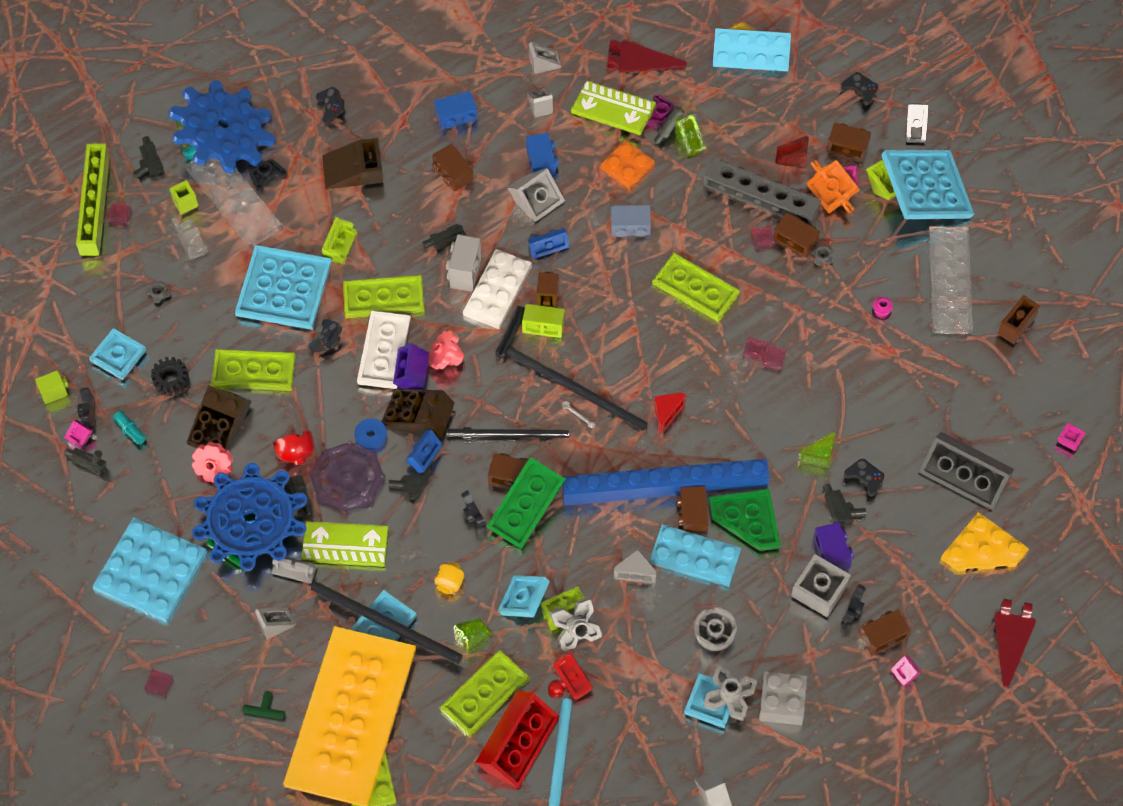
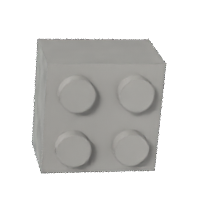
M457 234L456 242L453 241L451 244L450 253H452V257L448 258L446 263V270H448L447 280H450V288L473 292L482 260L481 239Z
M814 554L794 584L791 596L828 618L848 587L851 575Z
M764 672L759 721L802 725L807 676Z

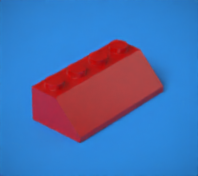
M517 690L475 763L489 775L519 789L560 716L535 693Z

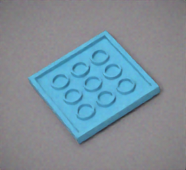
M884 150L881 154L904 219L972 218L974 212L951 150Z
M255 245L235 315L313 330L332 259Z
M133 517L92 587L97 592L168 622L207 554V550Z

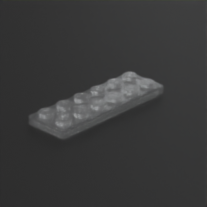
M209 159L204 165H197L194 161L185 165L186 170L249 248L254 247L282 229V224L237 169L234 173H226L217 159Z
M929 226L932 333L972 334L973 316L969 227Z

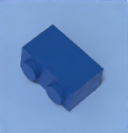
M471 91L434 100V109L441 129L452 128L455 125L470 123L478 119L477 107Z
M549 134L527 136L526 150L531 172L534 173L548 168L551 176L556 175V167H559L557 156L553 155L555 145L554 141L550 140Z

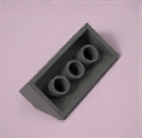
M940 432L935 437L919 473L993 510L1015 469Z

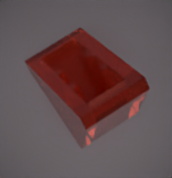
M804 136L778 146L775 163L777 165L805 168L809 137Z

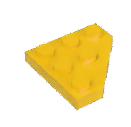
M978 512L943 553L941 560L956 571H966V569L978 568V570L992 569L997 566L1016 567L1027 554L1029 548Z

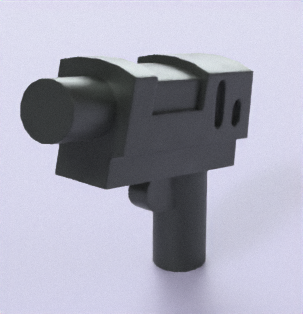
M674 107L657 131L658 135L653 141L660 145L664 138L667 139L685 113L682 107Z
M148 136L142 138L143 145L139 146L143 159L139 161L140 168L133 172L136 179L149 172L151 177L164 170L160 157L156 153V147Z
M457 223L446 228L444 231L431 234L430 239L423 241L422 244L425 249L433 246L438 251L447 246L451 247L452 242H456L457 234L467 236V234L464 232L463 226Z
M67 448L64 452V456L71 458L73 464L85 467L88 471L99 476L107 471L105 469L107 462L101 459L102 452L100 450H96L94 455L79 448L74 450Z
M433 461L422 473H418L413 467L409 476H402L400 481L389 479L388 488L401 489L400 495L411 500L416 499L422 489L423 482L431 472L430 467Z
M299 474L290 477L284 487L285 492L288 494L304 493L307 496V503L304 507L298 509L297 512L304 511L305 517L313 516L311 509L313 505L308 497L303 477Z
M830 484L823 486L824 498L832 510L835 522H840L841 527L853 523V517L866 516V508L854 509L851 502H845L840 489L833 491Z

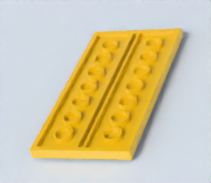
M334 626L283 783L284 787L359 806L369 805L415 655V645Z

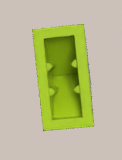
M883 160L866 169L875 195L886 200L896 196Z

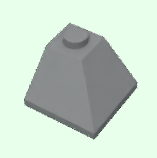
M548 168L523 176L507 187L516 204L533 222L538 221L565 201Z

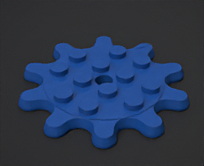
M214 80L209 84V93L206 94L199 93L193 87H187L183 90L182 96L188 102V106H173L168 112L171 119L179 121L183 126L182 130L173 134L172 140L178 145L191 144L194 146L196 152L193 155V161L197 165H204L209 159H217L220 161L224 172L234 173L237 160L244 159L251 165L257 166L258 163L263 161L262 155L257 151V147L261 145L271 147L276 143L274 134L265 131L261 126L263 123L271 120V112L266 108L255 109L249 104L251 93L248 89H241L234 95L228 94L224 91L222 83L218 80ZM219 122H220V123L225 124L226 126L228 125V127H227V128H223V127L219 126L218 124H219Z
M249 463L244 468V475L238 480H232L226 473L215 475L214 483L218 488L216 495L213 497L200 496L194 501L195 509L206 514V521L192 530V535L197 540H214L215 546L210 552V559L213 562L221 563L228 556L237 555L240 558V567L245 571H251L256 565V558L262 554H270L277 561L285 559L287 551L282 544L283 540L288 536L301 537L307 529L303 522L297 521L293 517L296 510L306 505L307 496L304 493L288 494L285 492L284 487L289 481L288 472L280 470L273 477L264 479L260 476L259 466L256 463ZM248 514L256 515L255 520L245 521V517Z

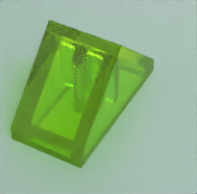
M694 114L676 121L675 137L687 156L690 157L706 149Z
M832 432L799 451L798 461L801 464L829 469L835 433Z
M480 618L458 623L453 627L454 639L467 654L493 634Z

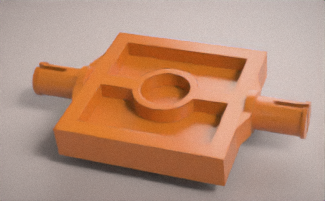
M837 159L825 167H822L818 160H814L818 167L813 162L811 166L815 169L816 174L806 182V185L816 198L821 200L822 206L828 213H831L841 205L847 213H851L850 209L853 211L854 207L848 200L860 189Z

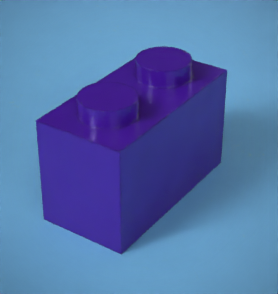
M413 343L398 348L393 384L402 389H423L426 383L429 352Z
M840 522L815 528L814 539L820 557L840 569L849 568L854 555L852 548L847 546V533L845 529L841 528Z

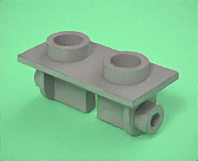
M286 556L282 561L273 559L272 564H274L271 573L311 584L318 564Z

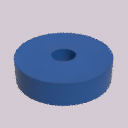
M377 419L361 421L354 431L356 444L365 451H376L382 448L387 441L385 425ZM369 433L374 434L372 437L367 436Z

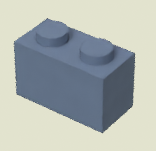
M650 205L611 206V236L625 237L636 235L643 237L650 235Z

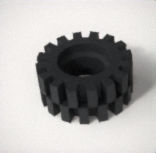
M165 357L164 362L162 359L158 360L159 365L155 363L153 365L154 369L151 370V378L158 392L161 391L162 395H166V392H168V396H172V392L178 395V390L183 392L185 390L184 386L187 387V381H189V374L184 362L182 363L179 358L176 361L175 357H172L171 360ZM174 371L178 374L177 378L173 381L167 382L163 380V375L167 372Z

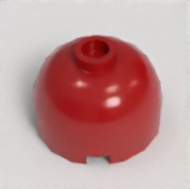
M310 430L302 431L303 435L301 436L295 433L273 442L272 445L277 457L285 463H294V466L306 463L305 459L311 456L315 446L312 432Z

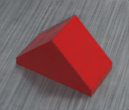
M676 393L654 396L658 431L662 433L682 409L686 402V394Z

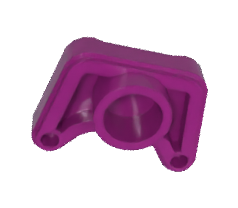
M655 94L653 96V102H656L655 109L646 125L660 128L675 106L672 102Z

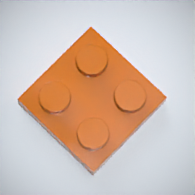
M624 140L600 164V169L630 190L654 166L655 161Z

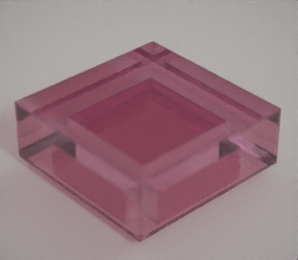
M112 203L107 218L108 223L127 226L132 210L131 206Z
M770 226L751 230V236L756 249L775 246Z
M748 337L743 357L762 362L768 342Z
M767 345L762 365L781 370L787 350Z
M152 669L144 689L147 692L165 697L173 677L172 675Z

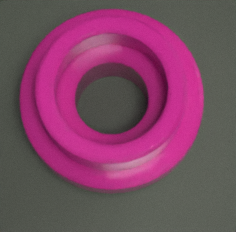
M886 297L875 299L873 310L877 315L886 316L891 313L893 304L890 299Z

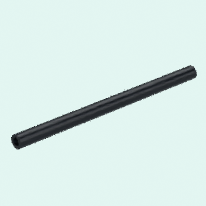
M511 346L508 349L506 355L641 431L646 429L648 422L516 348Z
M317 581L313 582L311 586L312 591L456 664L461 662L462 654Z

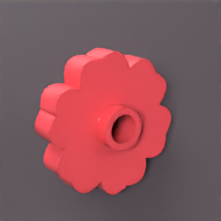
M444 331L437 337L436 342L432 344L428 363L432 368L436 370L439 368L444 369L448 364L458 366L462 362L464 352L457 345L459 337L456 333Z
M209 442L206 446L200 445L192 455L194 459L192 467L195 469V473L200 476L203 475V479L207 482L214 483L216 474L226 473L229 475L233 470L231 466L233 457L230 451L224 449L219 443Z

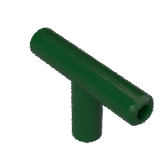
M270 691L264 692L261 707L243 705L242 708L243 713L284 719L286 715L285 711L269 709L273 695Z

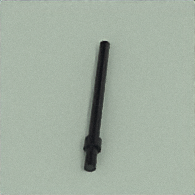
M463 427V429H447V437H463V439H471V437L569 438V430L471 429V427Z

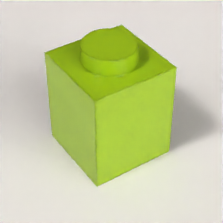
M187 180L169 188L172 201L181 215L198 207L196 195Z
M58 370L35 379L45 405L68 396L65 389L69 387L65 376L60 377Z

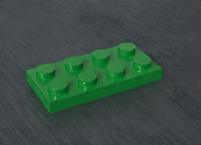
M530 457L486 527L522 549L566 479Z

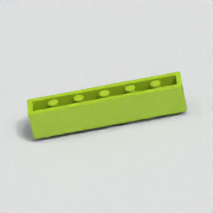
M87 144L76 240L80 256H100L110 160L106 144Z

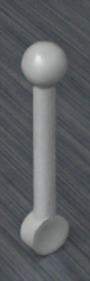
M568 401L562 403L563 409L570 410L586 422L589 428H595L596 423L588 420L572 408Z

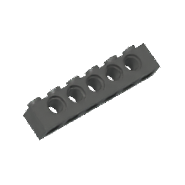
M714 158L704 176L705 187L780 217H784L786 213H789L790 215L797 216L806 224L812 225L820 210L821 200L815 196L804 194L795 188L786 187L777 181L766 179L760 174H753L742 167L728 164L724 160Z

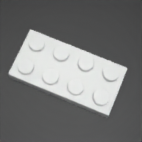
M496 249L463 311V316L500 329L532 267V262Z
M371 311L357 378L358 384L392 389L398 388V386L393 384L398 348L406 345L411 322L410 315Z

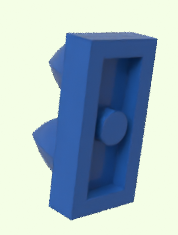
M565 228L559 230L551 229L549 233L543 235L531 233L528 239L532 259L569 248Z
M432 430L424 432L420 440L413 445V450L406 458V464L413 466L418 473L426 470L443 445Z

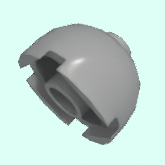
M719 607L703 610L697 616L694 625V633L698 643L710 651L726 649L734 641L737 632L733 615Z

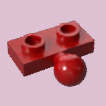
M569 652L553 664L561 680H553L549 683L548 692L551 696H561L567 686L573 698L578 700L594 689L572 653Z

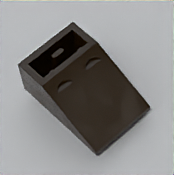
M378 138L357 140L322 155L326 189L383 183Z
M208 385L186 442L197 447L200 445L206 446L209 442L221 444L224 449H228L245 420L251 400L220 387Z
M394 389L381 422L387 427L420 436L426 430H432L437 437L442 438L455 402L444 390Z

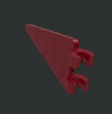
M610 40L608 54L611 55H608V70L618 69L620 73L685 68L687 66V62L641 45L622 40L621 43L617 40ZM620 53V59L616 56H613Z
M1003 599L1000 612H995L994 614L1002 683L1005 688H1008L1036 623V619L1031 618L1033 604L1024 602L1021 616L1010 614L1012 600Z

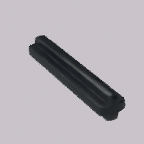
M519 305L515 307L495 351L497 357L502 359L506 357V353L523 320L524 307Z

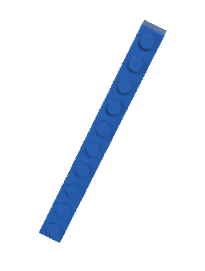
M767 459L562 476L566 479L562 485V493L565 506L680 495L681 487L705 486L706 493L768 488L770 476Z

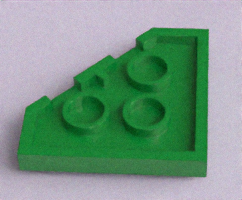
M770 489L708 498L712 520L759 551L780 548L781 544Z

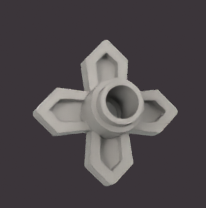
M588 597L576 602L572 614L563 608L550 611L553 624L564 628L558 637L560 647L564 652L575 648L578 639L586 638L589 641H594L602 637L599 625L588 621L594 612L592 602Z
M717 667L713 676V682L718 689L707 692L703 707L716 711L727 705L731 717L743 721L748 710V706L743 698L754 694L757 680L747 676L737 680L732 678L730 670Z

